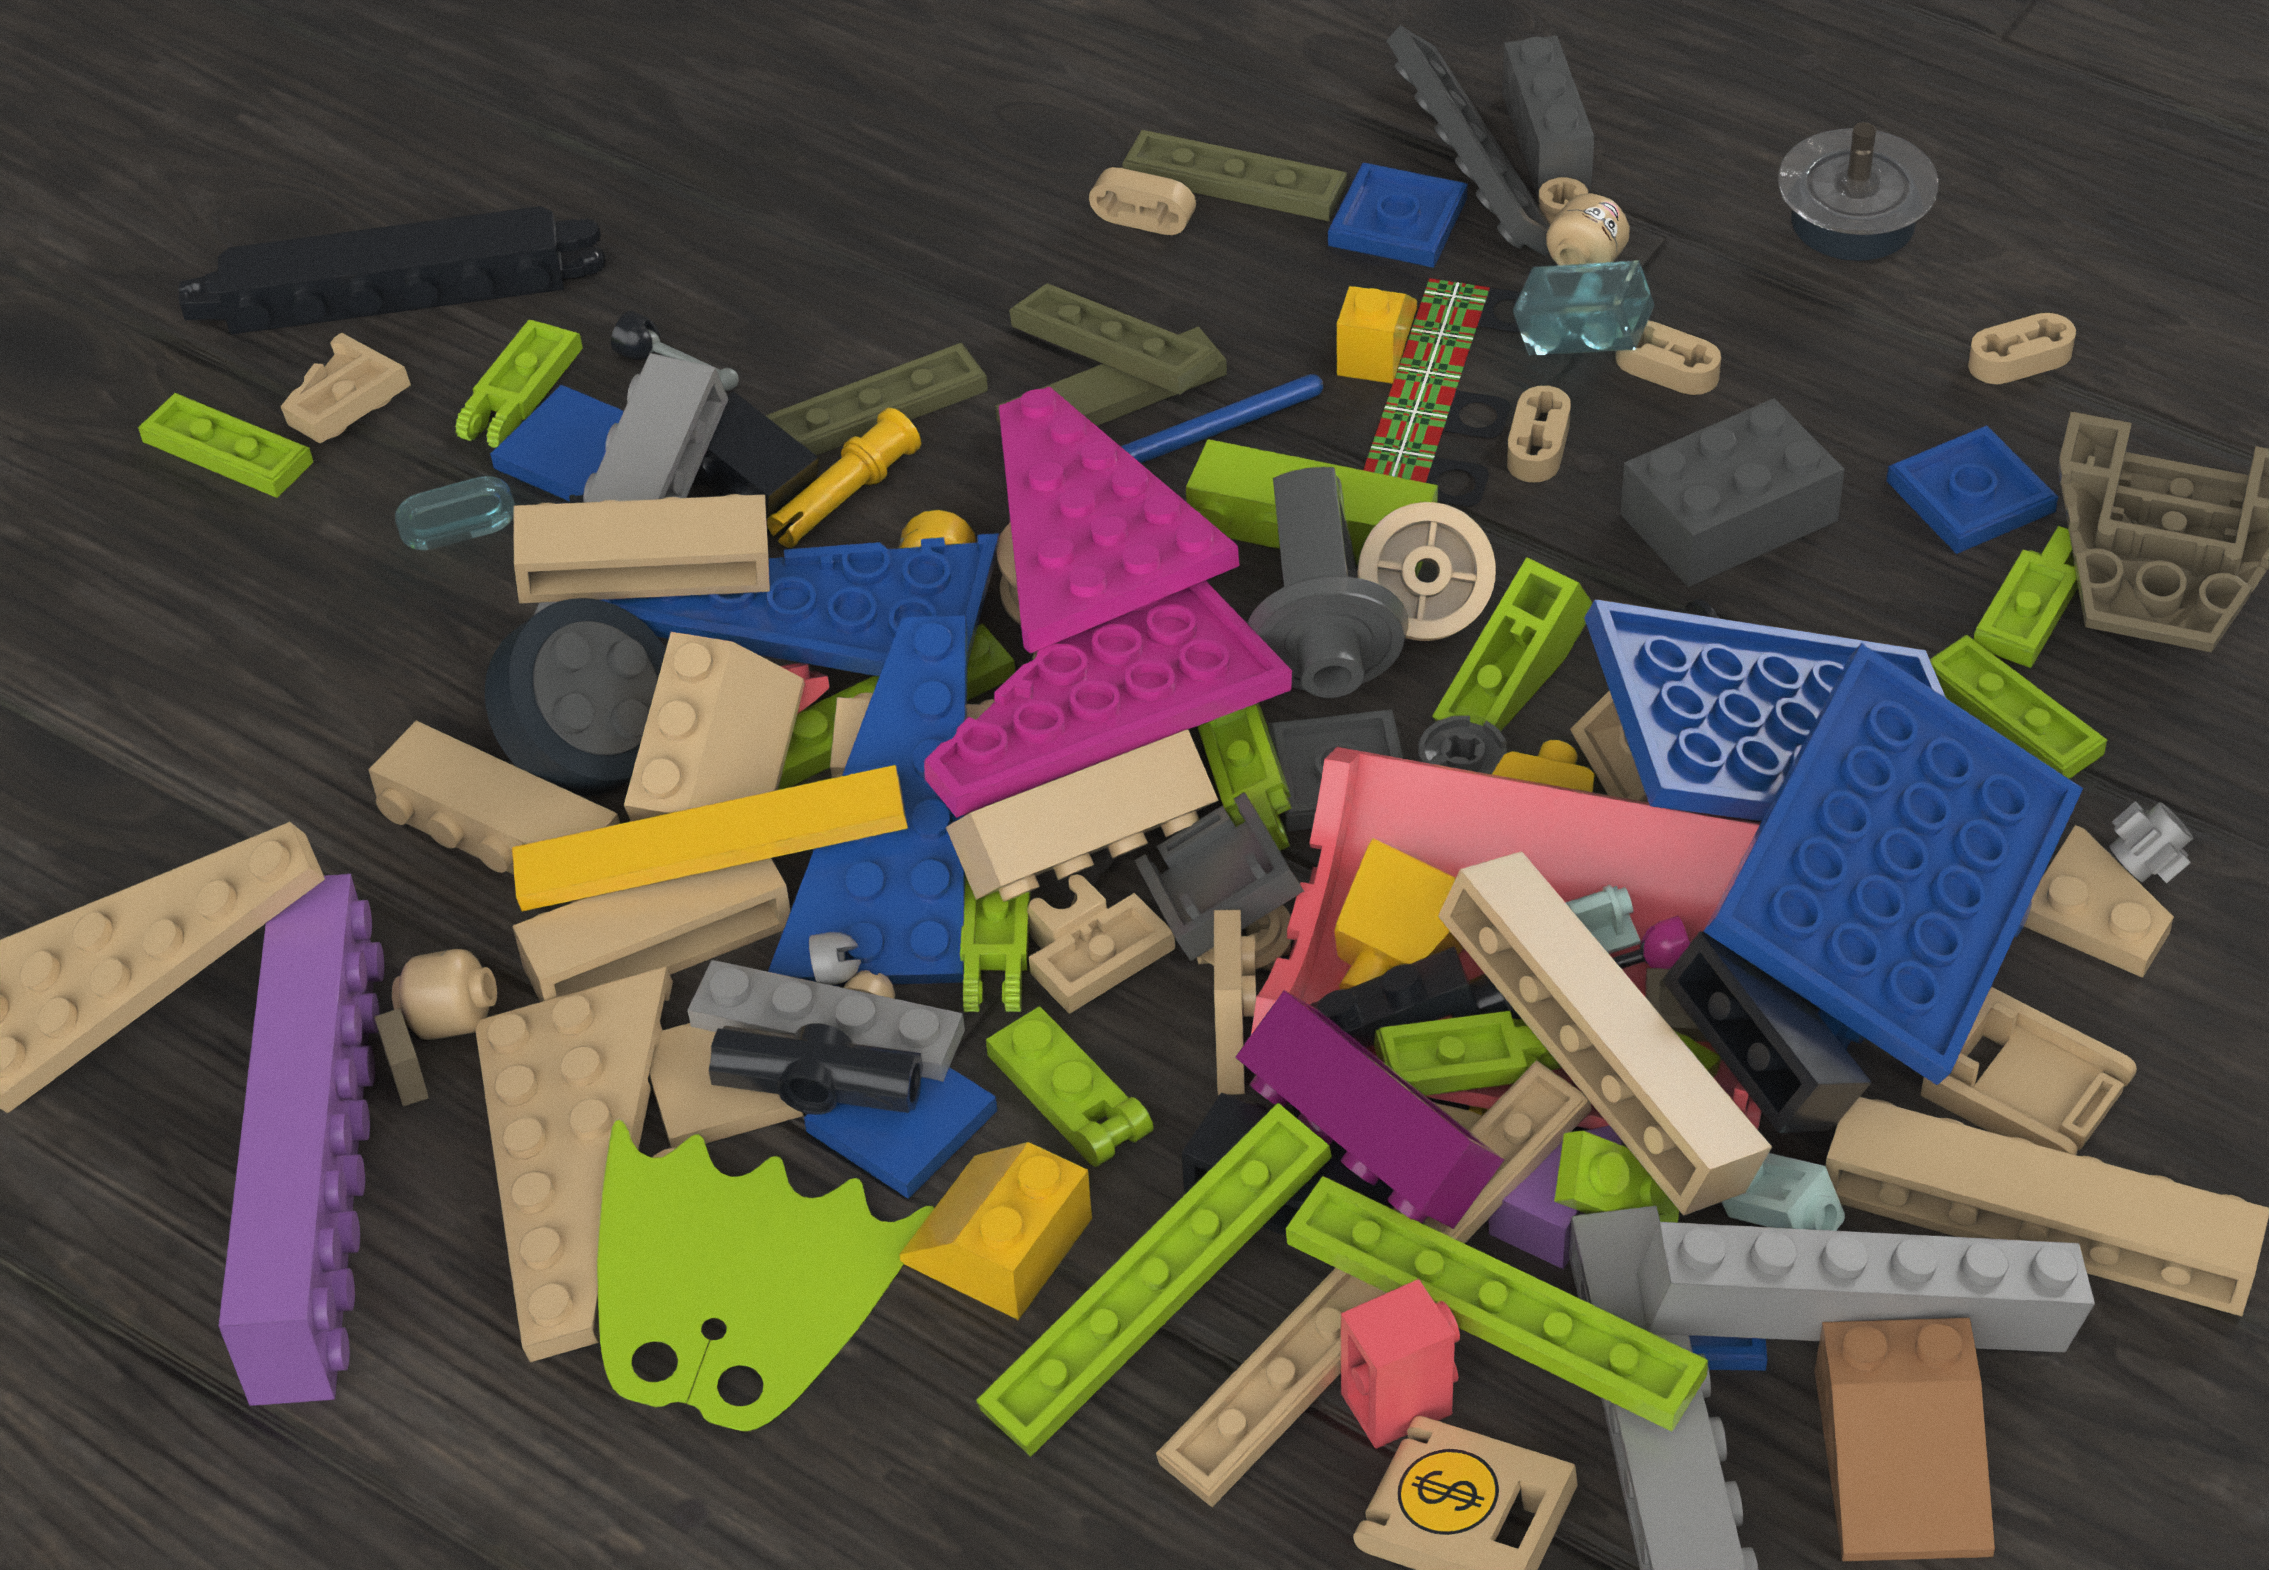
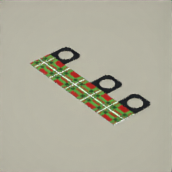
M1429 278L1363 470L1437 485V480L1442 473L1449 470H1463L1474 477L1475 487L1473 490L1465 495L1452 496L1442 492L1438 487L1437 502L1467 507L1478 504L1482 499L1489 477L1487 468L1480 464L1434 456L1443 431L1483 438H1494L1503 432L1510 410V404L1507 400L1501 397L1458 391L1456 389L1477 326L1519 333L1530 332L1536 327L1543 305L1542 299L1530 293ZM1517 299L1528 305L1530 313L1523 321L1507 323L1495 317L1493 308L1502 300ZM1480 402L1492 406L1497 413V418L1489 426L1475 428L1464 424L1459 418V412L1467 404Z

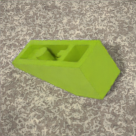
M1526 557L1432 715L1433 719L1438 721L1451 716H1470L1471 723L1483 726L1487 720L1502 731L1566 659L1586 625L1584 617L1591 607L1592 601L1580 583Z

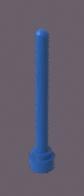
M1309 374L1121 447L1142 464L1316 397L1322 392L1324 384L1318 375Z

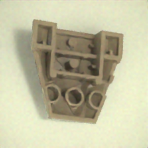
M2070 412L2058 463V473L2065 504L2066 520L2071 539L2085 627L2212 652L2264 574L2269 570V448L2255 446L2249 474L2245 475L2128 453L2126 450L2132 423Z

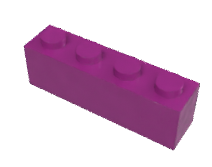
M1283 990L1235 1057L1256 1074L1250 1083L1254 1090L1275 1105L1279 1103L1285 1107L1288 1102L1301 1112L1297 1117L1298 1120L1328 1145L1335 1140L1347 1150L1340 1160L1347 1168L1374 1186L1379 1179L1390 1186L1394 1191L1388 1197V1202L1411 1220L1414 1219L1423 1224L1429 1216L1454 1229L1504 1161L1502 1157L1321 1011Z

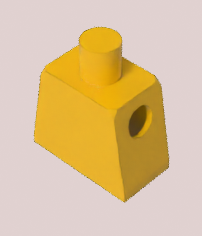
M1373 838L1366 849L1335 926L1337 956L1351 965L1339 984V988H1352L1384 975L1389 969L1397 965L1411 964L1451 947H1455L1457 954H1459L1464 947L1438 917L1456 878Z

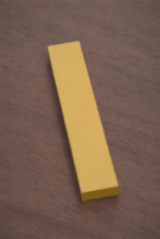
M896 765L512 847L516 899L521 911H527L908 829Z

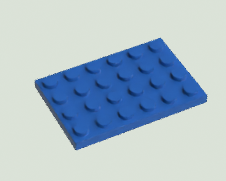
M1596 599L1584 617L1649 805L1652 807L1762 821L1848 658L1861 643L1945 697L1926 650Z
M1861 643L1848 658L1703 932L1938 1085L1951 1074L2083 788Z

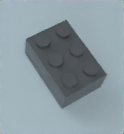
M1773 398L1624 462L1620 515L1687 587H1690L1837 522L1845 469Z

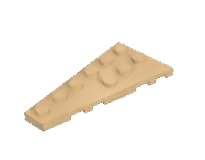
M288 822L1 939L0 1109L6 1113L11 1112L324 881V875L306 834L291 822Z
M667 966L480 1019L475 1027L521 1343L530 1362L599 1343L597 1257L602 1192L610 1135L613 1124L616 1120L620 1119L625 1123L632 1142L639 1149L651 1091L648 1076L654 1049H658L661 1032L663 1031L660 1018L664 1001H669L673 980Z

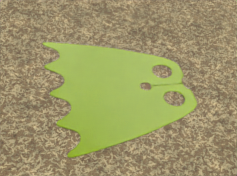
M620 1119L616 1120L611 1130L605 1168L597 1257L600 1345L604 1368L612 1388L623 1398L652 1407H663L674 1402L687 1403L696 1407L701 1412L703 1418L709 1423L734 1430L751 1431L768 1424L801 1396L856 1333L904 1265L900 1261L899 1254L934 1210V1207L925 1206L910 1216L895 1222L879 1221L870 1213L862 1182L858 1178L849 1179L840 1187L824 1196L816 1198L803 1197L790 1186L783 1161L778 1156L769 1158L746 1175L730 1177L722 1174L714 1167L705 1141L699 1134L692 1135L664 1157L651 1158L639 1152L631 1140L625 1123ZM711 1318L720 1319L727 1327L726 1334L718 1340H709L701 1332L703 1323ZM662 1342L669 1345L676 1352L678 1364L672 1376L659 1382H648L638 1377L631 1363L635 1351L643 1344ZM738 1365L748 1366L758 1372L764 1384L763 1392L758 1400L746 1406H733L722 1399L717 1389L718 1379L730 1367Z

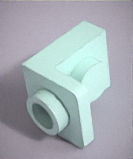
M1768 1153L1746 1193L1722 1201L1728 1217L1766 1227L1837 1231L1845 1219L1844 1210L1826 1166Z

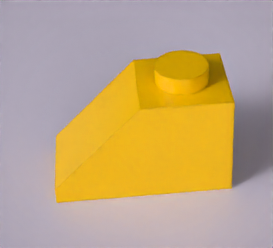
M1349 286L1337 321V376L1393 384L1417 310V300L1403 293Z

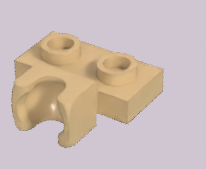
M1078 874L1070 876L1068 880L1070 890L1075 892L1071 907L1056 909L1045 900L1034 898L1030 901L1027 909L1029 932L1034 942L1041 948V950L1029 956L1030 974L1069 1014L1175 949V937L1170 927L1135 893L1108 909L1106 908V899L1083 876Z

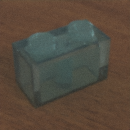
M1637 260L1533 267L1512 311L1528 354L1544 355L1636 350L1655 305L1640 261Z

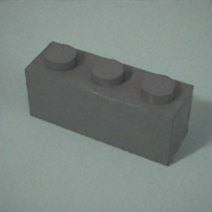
M1530 37L1525 40L1504 42L1502 95L1537 196H1539V189L1542 184L1558 177L1576 179L1583 183L1587 189H1591L1594 134L1558 37Z

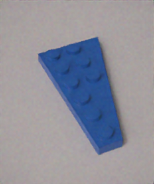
M999 533L977 535V543L945 545L944 537L921 539V547L887 549L880 542L785 549L784 557L768 558L770 592L603 599L601 601L614 604L635 615L657 637L669 639L670 633L676 632L732 641L761 656L873 676H880L902 617L966 615L968 665L997 556Z
M966 615L901 618L842 776L896 765L908 829L814 849L768 972L816 982L810 958V935L842 932L851 936L858 944V948L845 952L846 960H861L857 973L862 970H868L875 975L882 973L888 977L892 984L963 983L964 963L960 961L961 926H964L966 874L946 827L965 815L956 818L925 780L924 760L942 742L952 739L956 734L957 728L967 719ZM846 982L832 986H844Z

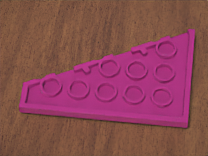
M1050 386L1043 389L1030 390L1020 398L999 406L1023 646L1030 654L1239 566L1237 544Z
M1205 580L1038 650L1037 656L1033 661L1023 664L994 692V703L976 720L968 717L957 728L956 734L952 739L942 742L924 760L925 780L957 818L1176 733L1291 690L1292 670Z

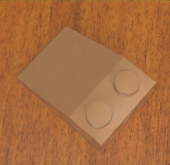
M1970 1318L1822 1322L1814 1371L1842 1561L1993 1557L1995 1545L1982 1385Z

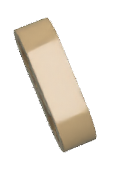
M1116 167L1103 171L1089 195L1092 209L1102 219L1114 224L1163 235L1181 233L1196 208L1195 196L1183 183L1165 177Z
M2054 313L2035 314L1986 328L1977 332L1972 338L1968 362L1969 371L1975 378L1985 383L2003 384L2057 369L2066 365L2072 357L2076 329L2074 324L2066 317Z
M1634 320L1625 323L1619 328L1616 339L1615 358L1618 366L1625 372L1689 395H1701L1710 392L1717 386L1720 377L1721 354L1714 344L1649 320Z
M1552 386L1532 387L1523 392L1518 400L1508 437L1507 468L1511 475L1525 482L1546 481L1555 476L1560 468L1570 427L1571 403L1568 395L1559 388ZM1540 413H1548L1546 422L1536 420L1539 418ZM1532 446L1542 447L1537 455H1530Z

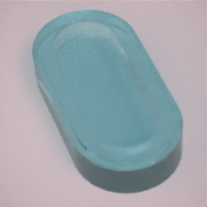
M482 476L410 496L398 507L395 513V522L404 544L416 550H430L503 529L513 519V506L516 505L510 487L505 481L497 477Z

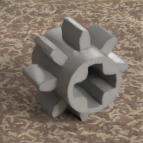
M2135 801L2112 821L2115 825L2114 830L2120 837L2111 843L2109 847L2122 865L2139 881L2144 882L2152 874H2158L2168 883L2191 863L2183 847L2194 838L2180 819L2163 803L2159 802L2150 811H2145Z

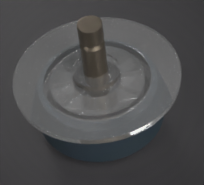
M1866 122L1858 123L1849 129L1822 132L1799 142L1782 160L1778 175L1779 189L1782 197L1792 209V226L1798 237L1806 245L1824 255L1855 261L1882 258L1904 247L1914 234L1916 221L1922 218L1933 206L1939 186L1937 171L1924 152L1902 138L1876 131L1874 125Z

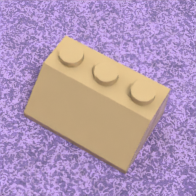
M671 632L624 802L625 810L631 822L778 790L805 685L804 679L732 641Z

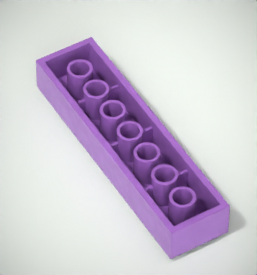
M351 874L324 876V881L269 920L265 926L219 1318V1329L249 1406L335 1400L338 1371L347 1370L349 1366V1338L346 1328L342 1327L343 1311H352L355 1302L354 1277L352 1270L347 1268L348 1254L357 1253L360 1246L359 1219L357 1212L352 1210L354 1196H363L365 1190L364 1162L362 1156L358 1154L359 1141L368 1140L370 1135V1114L367 1101L363 1099L364 1087L373 1086L375 1080L374 1055L371 1046H368V1037L371 1033H378L374 1016L380 1015L377 996L373 993V982L383 981L384 955L381 943L371 942L370 940L372 934L370 905L368 900H358Z

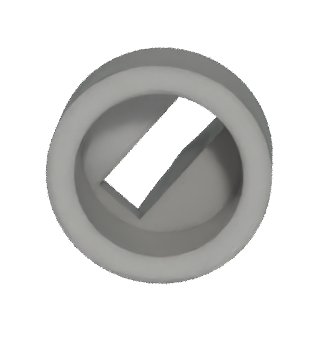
M842 932L810 935V958L816 982L838 985L850 980L857 973L861 960H846L845 957L846 951L858 948V944L851 936Z

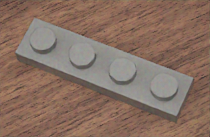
M711 960L688 1008L691 1027L716 1032L717 1028L723 1029L724 1026L795 1035L801 1026L810 1023H822L833 1026L843 1031L852 1040L853 1044L921 1053L923 1063L921 1077L942 1082L946 1077L965 1031L963 1013Z

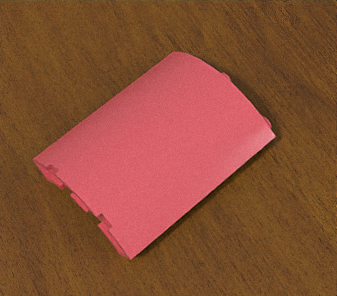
M1336 747L1324 759L1317 808L1309 842L1311 848L1321 850L1318 866L1312 868L1309 883L1300 882L1304 892L1296 896L1287 927V939L1294 940L1289 959L1276 958L1267 981L1257 995L1251 1034L1283 990L1308 1004L1321 1000L1330 992L1340 990L1339 984L1351 965L1337 956L1335 926L1366 849L1373 838L1455 878L1460 869L1522 851L1565 903L1603 891V887L1608 885L1612 887L1617 886L1618 889L1625 887L1633 906V913L1629 915L1640 941H1642L1647 929L1654 924L1679 916L1691 943L1699 932L1704 931L1761 823L1720 815L1652 807L1649 805V802ZM1641 944L1610 953L1609 955L1614 958L1639 950ZM1465 949L1458 954L1469 980L1485 974ZM1642 962L1622 969L1645 996L1646 968H1651L1649 964ZM1450 1014V1015H1448V1016H1446V1017H1443V1018H1441V1019H1438V1020L1450 1019V1018H1453V1017H1452V1015ZM1695 1041L1718 1054L1709 1042ZM1374 1045L1366 1048L1377 1057ZM1721 1059L1717 1075L1714 1079L1758 1130L1762 1111ZM1563 1068L1551 1070L1580 1090ZM1513 1084L1426 1095V1097L1490 1109ZM1592 1104V1111L1577 1125V1127L1587 1129L1609 1126Z

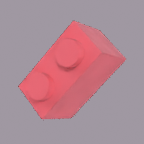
M1419 1279L1341 1313V1395L1375 1449L1408 1435L1407 1430L1416 1416L1439 1421L1452 1415L1453 1383L1457 1382L1459 1378L1454 1362L1455 1343L1460 1340V1332L1455 1317L1447 1304L1443 1301L1435 1303Z

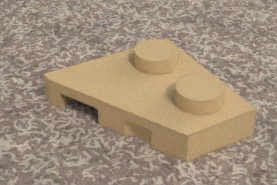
M1214 910V1002L1218 1095L1221 1092L1227 1095L1245 1094L1244 1064L1235 1057L1244 1046L1243 1017H1254L1256 970L1255 936H1241V910Z

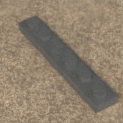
M1400 25L1386 40L1398 59L1394 64L1395 68L1418 90L1414 97L1419 105L1437 120L1438 124L1434 127L1436 133L1458 153L1455 159L1457 166L1464 174L1477 183L1479 187L1476 191L1477 198L1487 209L1497 215L1501 221L1497 225V229L1510 244L1518 249L1527 245L1546 256L1549 253L1546 245V233L1550 223L1437 48Z

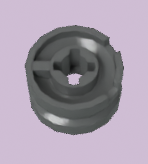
M1451 716L1436 721L1424 731L1419 740L1418 758L1419 762L1492 774L1503 755L1507 753V741L1501 731L1487 720L1481 726L1471 723L1470 716Z

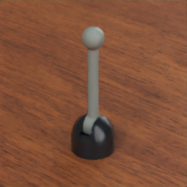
M633 310L625 312L614 327L611 337V348L614 352L626 358L642 360L648 357L649 353L654 354L656 352L662 356L711 366L661 343L660 332L655 323L648 317ZM716 368L724 390L730 391L736 388L739 382L737 372L731 368L721 370Z

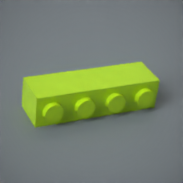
M1208 439L1186 485V502L1228 538L1280 549L1273 478L1304 468L1334 467L1336 476L1342 484L1345 516L1356 565H1358L1363 545L1378 522L1394 510L1409 504L1420 502L1437 503L1438 485ZM1423 561L1415 566L1416 577L1419 574Z

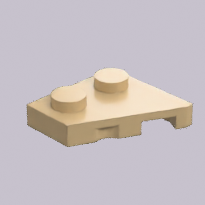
M340 333L330 342L334 356L324 367L323 364L314 363L304 376L303 384L293 390L282 404L281 409L286 422L290 427L320 444L327 439L334 438L343 433L347 426L370 411L385 406L391 401L392 397L411 386L405 367L344 333Z
M2075 825L2042 876L2032 897V906L2024 927L2143 978L2170 934L2174 916L2084 828Z

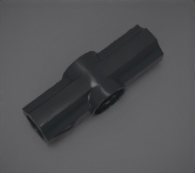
M810 1023L801 1026L795 1035L724 1026L723 1029L717 1028L711 1045V1059L708 1071L711 1085L779 1094L780 1098L788 1106L807 1114L822 1115L829 1113L836 1107L837 1103L909 1113L911 1109L915 1110L920 1095L923 1063L921 1053L853 1044L852 1040L843 1031L822 1023Z

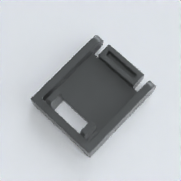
M1245 792L1235 797L1234 801L1238 806L1239 813L1246 822L1236 827L1222 805L1193 823L1192 826L1185 828L1157 846L1164 861L1170 868L1160 874L1157 866L1150 861L1146 853L1134 860L1174 937L1190 961L1214 947V910H1241L1242 930L1304 892Z

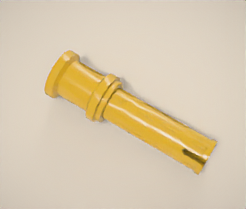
M890 407L884 409L878 414L877 424L861 438L854 436L844 443L841 459L829 467L777 513L767 518V526L771 534L775 536L788 523L792 522L793 525L786 530V533L779 538L778 542L787 548L797 545L802 537L848 497L853 495L862 485H876L887 476V468L903 454L912 455L920 449L921 439L916 427L897 409Z

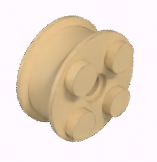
M1420 502L1403 506L1379 521L1363 545L1357 570L1358 578L1379 584L1399 598L1408 615L1409 624L1406 639L1416 641L1443 639L1458 633L1472 623L1487 605L1494 588L1496 575L1494 553L1487 536L1480 526L1464 512L1454 507L1434 502ZM1428 561L1434 564L1437 569L1436 580L1425 583L1416 577L1415 566L1419 562Z

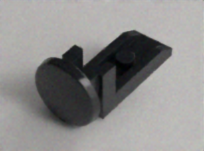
M1455 947L1411 964L1397 965L1389 969L1382 976L1349 989L1330 992L1321 1000L1310 1004L1365 1048L1374 1045L1376 1030H1379L1381 1027L1435 1021L1450 1014L1453 1018L1510 1011L1513 1019H1522L1486 974L1468 979Z

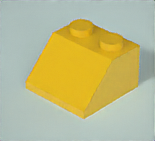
M1030 1142L975 1155L899 1254L900 1261L918 1272L1019 1320L1092 1220L1088 1169Z

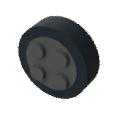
M576 598L559 601L547 606L508 634L499 644L489 663L485 681V704L491 728L499 745L518 768L576 795H599L620 787L631 780L666 648L645 623L635 615L614 604L596 599Z

